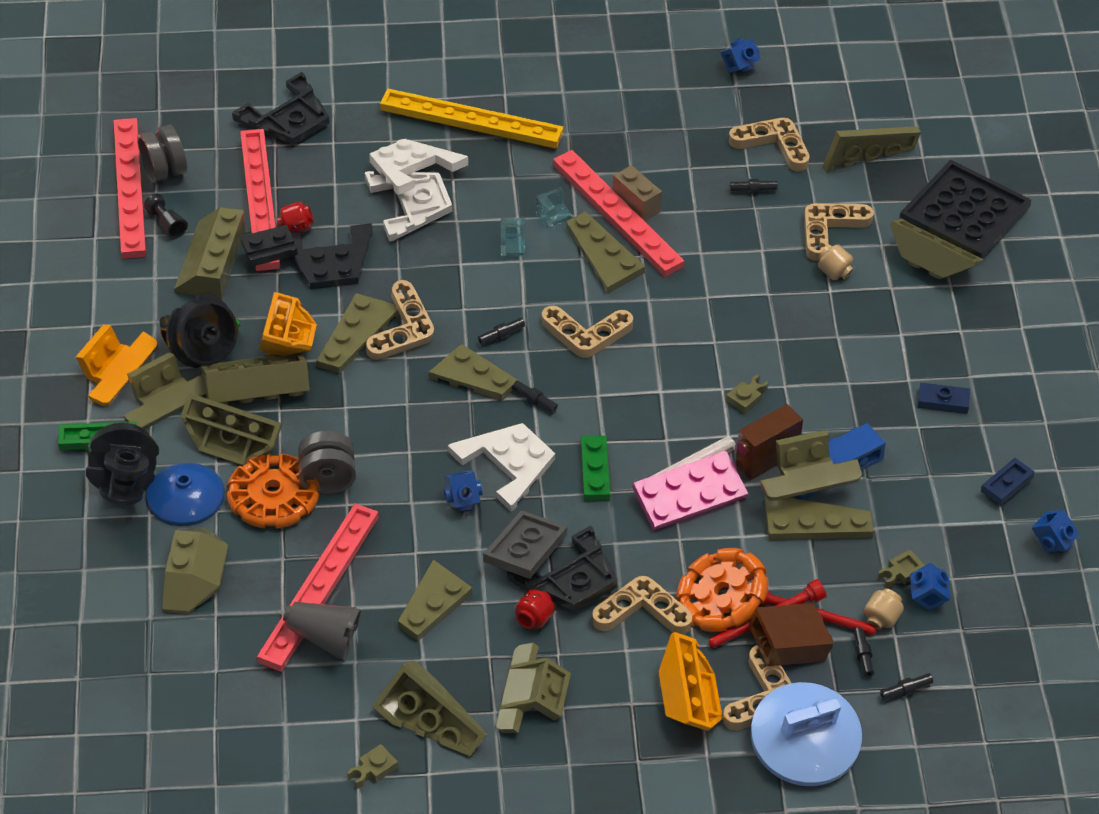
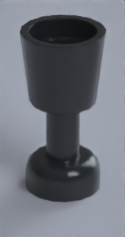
M160 194L150 195L144 202L145 210L149 214H158L160 216L159 223L169 238L177 239L181 237L188 228L187 221L175 211L166 210L165 199Z

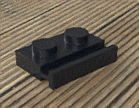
M287 225L240 236L241 244L251 267L298 255L297 246L294 244Z

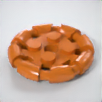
M269 453L247 460L244 466H238L228 480L227 488L229 491L226 493V498L232 512L236 516L240 515L243 522L258 528L266 529V526H276V529L298 523L300 517L303 515L308 516L312 512L319 499L317 488H320V484L314 478V480H307V483H309L307 490H299V488L304 487L299 479L298 458L281 453L280 456H271ZM279 466V469H270V467ZM269 487L279 488L277 491L273 492L266 490ZM296 504L298 507L293 509L291 506Z
M739 548L717 549V553L711 555L706 553L695 560L687 568L689 571L687 575L681 577L676 592V600H679L692 614L693 627L695 625L699 626L702 631L723 632L732 626L739 627L752 618L756 607L765 601L769 582L765 576V566L754 554H745L744 550ZM742 563V567L739 570L738 566ZM697 577L701 579L699 584L694 583ZM722 588H729L727 593L717 595ZM696 598H697V600H698V601L695 602V603H691V602H690V599H696ZM731 611L732 615L725 618L724 613Z

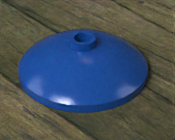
M180 463L161 470L155 475L154 481L147 487L146 491L147 504L152 514L159 520L176 526H190L208 520L220 509L225 496L224 485L219 475L212 469L196 463Z

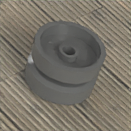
M171 124L157 128L156 135L151 130L137 134L139 154L146 173L153 183L167 179L168 172L173 177L187 173L184 149L176 130Z
M319 431L308 435L300 442L298 446L299 479L304 489L307 490L309 488L307 480H314V478L320 484V488H317L319 495H334L347 490L353 485L356 479L354 444L349 437L339 432Z

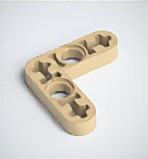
M777 118L736 126L729 132V144L733 148L744 149L777 142L791 170L800 172L806 170L809 166V153L794 123L788 118ZM758 131H763V132H766L767 134H766V135H758V134H756V132H758ZM792 142L795 143L796 146L790 147L787 146L786 143Z
M814 203L808 205L805 208L804 215L807 257L813 261H819L817 259L819 254L829 245L827 227H869L873 222V209L865 204ZM841 213L845 217L836 218L833 216V214ZM819 230L822 232V234L815 235L812 234L810 231ZM815 244H819V250H816Z
M406 280L395 282L391 293L392 300L404 325L368 338L366 353L374 360L384 359L429 343L433 339L434 326L413 285ZM399 290H402L404 293L407 292L406 302L404 295L402 293H398ZM415 308L419 311V314L417 316H410L406 313V310ZM419 322H421V323H420V326H421L422 330H423V331H427V334L423 335L422 332H418V330H419V325H418V323H419ZM397 335H402L407 341L399 344L393 338ZM377 344L378 347H381V350H378L376 347L373 348V345Z
M548 306L542 311V325L577 356L589 358L628 334L633 328V315L626 310H618L586 330L561 308ZM565 329H572L575 331V333L567 335L562 331H564ZM600 331H607L610 333V335L602 337L599 336L597 333Z
M639 576L596 606L592 613L593 626L599 631L613 629L642 607L671 632L686 634L692 627L691 612L647 576ZM627 600L631 605L620 607L617 605V602ZM663 601L669 606L665 609H659L654 604Z
M758 645L750 650L748 663L764 692L730 703L724 708L723 723L730 730L738 731L751 727L755 713L753 706L759 704L773 690L791 684L781 665L767 666L765 663L766 667L764 668L762 661L764 658ZM768 675H776L780 678V681L771 683L766 680V677Z

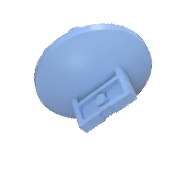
M799 682L781 686L763 698L756 708L752 719L751 741L760 762L778 778L800 786H819L839 779L851 769L861 748L862 728L855 710L840 694L822 685Z

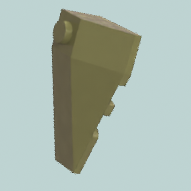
M415 660L401 666L372 705L391 724L400 728H407L416 732L415 734L431 738L440 742L441 745L468 756L473 755L488 735L439 681Z

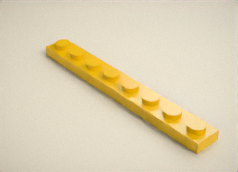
M388 88L380 102V110L555 149H557L564 133L563 126Z

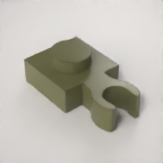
M755 375L749 385L742 381L726 394V402L746 414L761 401L762 393L768 389V381L758 384L760 375Z
M909 549L889 560V568L881 569L878 572L877 579L889 578L885 581V588L892 587L899 579L903 584L911 581L910 574L925 565Z
M380 744L360 757V766L351 768L347 772L348 780L356 776L360 777L355 781V788L359 789L365 785L369 778L378 782L398 769V761Z

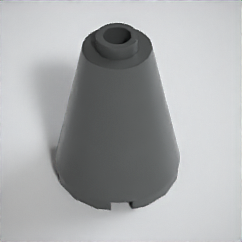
M294 602L292 606H287L283 621L287 622L286 628L334 657L345 660L353 642L354 632L357 631L361 610L348 606Z

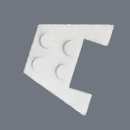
M407 139L398 140L394 144L381 147L379 150L369 154L370 163L380 175L386 177V182L389 186H394V191L398 195L415 188V179L408 176L411 173L435 163L452 172L468 165V156Z
M374 171L365 172V180L370 193L394 188L393 185L389 186L384 175H374ZM414 172L409 174V177L415 179V188L398 195L405 216L383 220L389 242L452 212V203L439 173Z
M523 423L448 445V453L462 466L484 453L513 480L496 491V498L510 512L517 507V502L527 495L529 488L535 480L538 481L555 460V453Z

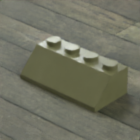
M219 207L198 221L174 288L175 293L190 295L207 293L220 299L223 298L241 245L240 236H244L246 231L244 210Z
M301 353L283 357L279 355L220 362L208 366L201 365L206 398L228 405L229 401L239 400V403H248L254 401L256 397L263 396L266 400L279 398V394L289 393V396H300L304 394V391L310 390L307 361Z

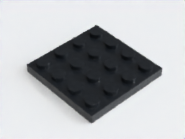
M950 159L900 212L899 219H903L983 259L1031 206V199Z

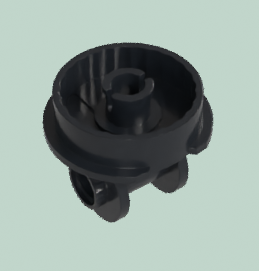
M199 294L196 299H191L181 308L177 307L174 309L171 315H164L160 318V333L164 342L169 347L171 353L175 355V358L189 367L199 368L201 365L208 366L221 362L231 353L237 340L238 326L234 314L220 298L211 294Z
M131 423L107 425L97 431L88 444L86 477L99 489L100 495L107 501L118 505L136 504L142 500L144 489L154 481V471L157 463L156 456L159 455V446L150 434L140 426Z

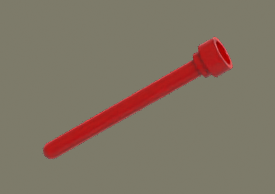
M815 579L807 583V587L803 589V592L775 606L803 604L807 601L810 603L815 601L817 603L827 598L826 591L822 583ZM751 619L739 627L734 626L710 638L708 641L709 646L716 648L750 631L749 623Z
M768 591L764 603H760L758 607H761V605L767 606V604L775 606L787 599L770 594L771 591ZM817 608L825 622L851 630L861 627L864 629L865 634L874 635L877 631V628L872 624Z

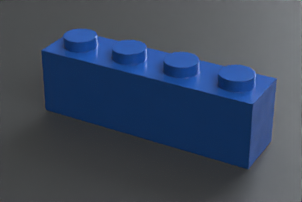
M866 423L860 427L853 428L839 438L831 439L829 441V456L833 464L858 459L860 469L863 470L884 459L886 442ZM820 491L802 494L796 497L798 499L805 500Z

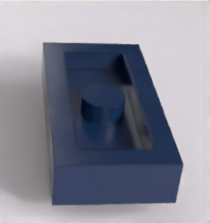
M920 382L918 408L968 414L970 388Z
M1014 458L982 484L981 492L1001 506L1034 478L1035 471Z

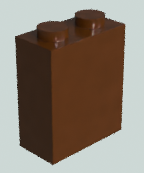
M788 404L738 431L735 463L738 470L745 473L751 480L777 466L776 440L802 434L803 419Z
M814 603L756 607L749 623V628L767 666L824 662L833 647L832 636L828 633L823 623L822 615L819 614Z

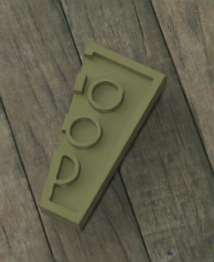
M917 126L836 131L822 167L827 173L834 171L836 166L850 167L853 166L854 162L863 159L869 162L875 160L879 155L885 154L886 157L912 151L916 146L921 131Z
M586 211L566 221L568 232L578 248L582 249L584 258L593 267L595 276L598 280H601L603 289L607 294L645 273V266Z
M356 293L316 360L317 367L340 374L359 355V351L366 345L369 337L377 334L380 330L384 331L389 326V321L393 317L397 318L400 315L395 304Z
M764 496L768 540L873 538L874 530L871 511L795 498L771 501Z

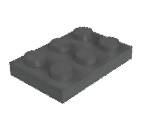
M521 510L483 553V562L530 579L565 538L567 526Z

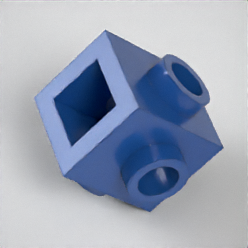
M743 38L736 39L730 42L731 47L720 52L729 73L742 70V72L748 71L755 67L753 63L761 60L759 49L753 39L745 41Z
M468 470L445 475L447 487L443 489L446 502L450 503L452 507L459 508V511L473 509L474 504L481 502L480 496L483 495L480 480H476L474 471Z
M1064 509L1045 512L1032 527L1047 553L1069 550L1073 546L1072 542L1079 536V532Z
M929 563L910 574L912 599L928 611L950 600V580L944 570H940L932 563Z

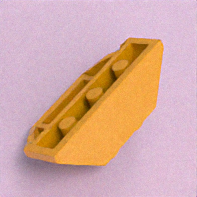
M274 292L259 350L271 356L279 355L282 357L311 351L317 324L308 311L301 307L302 303L298 298Z
M673 632L670 635L658 671L665 714L667 717L709 731L723 719L715 673L704 654L698 649L699 644L696 639Z

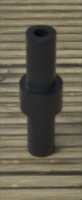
M749 179L748 181L730 182V191L759 193V190L778 189L777 181Z
M518 318L507 324H498L493 327V330L479 335L478 341L481 345H484L497 338L499 340L509 336V333L525 327V322L523 318Z
M518 380L514 382L512 389L527 397V401L534 405L539 404L552 413L557 410L558 404L545 397L542 391L535 387L530 388Z
M859 627L853 630L857 645L855 653L857 660L861 662L863 675L871 677L874 675L871 661L873 654L870 644L866 641L864 629Z
M930 673L914 679L908 677L898 681L897 685L880 690V696L885 701L899 695L907 696L913 694L916 689L932 684L933 677Z

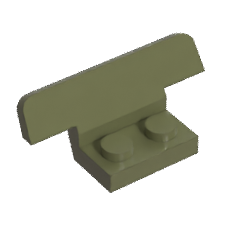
M171 352L128 373L127 376L134 398L141 406L123 416L125 422H136L137 426L146 429L182 410L189 393L203 398L206 397L202 374L187 382L181 376L175 355Z
M825 430L776 440L777 467L781 476L761 480V488L767 499L775 501L856 483L861 479L862 472L858 459L833 464L829 456V435Z
M535 643L519 645L514 650L496 723L501 733H519L524 711L532 708L554 721L562 715L571 673L547 657L536 660L539 646Z

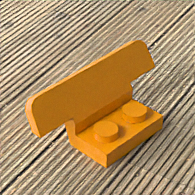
M103 324L76 355V359L86 378L98 384L88 395L90 400L101 406L110 405L129 383L127 374L142 367L157 350V340L142 332L129 347L120 344L111 325Z

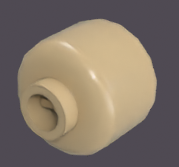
M828 245L817 258L819 260V269L831 280H838L841 277L846 279L854 269L851 267L854 260L852 255L840 245Z
M887 588L875 591L864 608V613L868 618L867 622L874 625L878 630H881L882 627L887 629L894 627L904 610L900 595Z

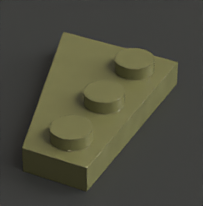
M463 344L458 346L429 371V379L435 381L443 379L449 381L450 385L455 387L460 385L472 388L474 393L500 401L504 400L514 391L512 386L517 381L516 378Z
M433 560L400 616L398 627L413 639L419 641L472 595V587Z

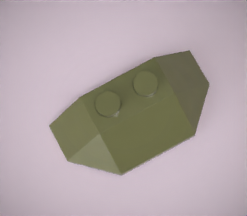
M903 219L892 220L890 223L901 257L909 260L908 264L915 268L928 270L929 275L935 278L942 279L981 265L984 259Z
M191 393L187 396L180 416L199 451L241 465H245L246 461L253 457L264 455L275 447L282 427L280 422Z
M181 526L175 530L165 569L163 612L189 615L195 610V607L205 602L220 589L229 545L208 528Z

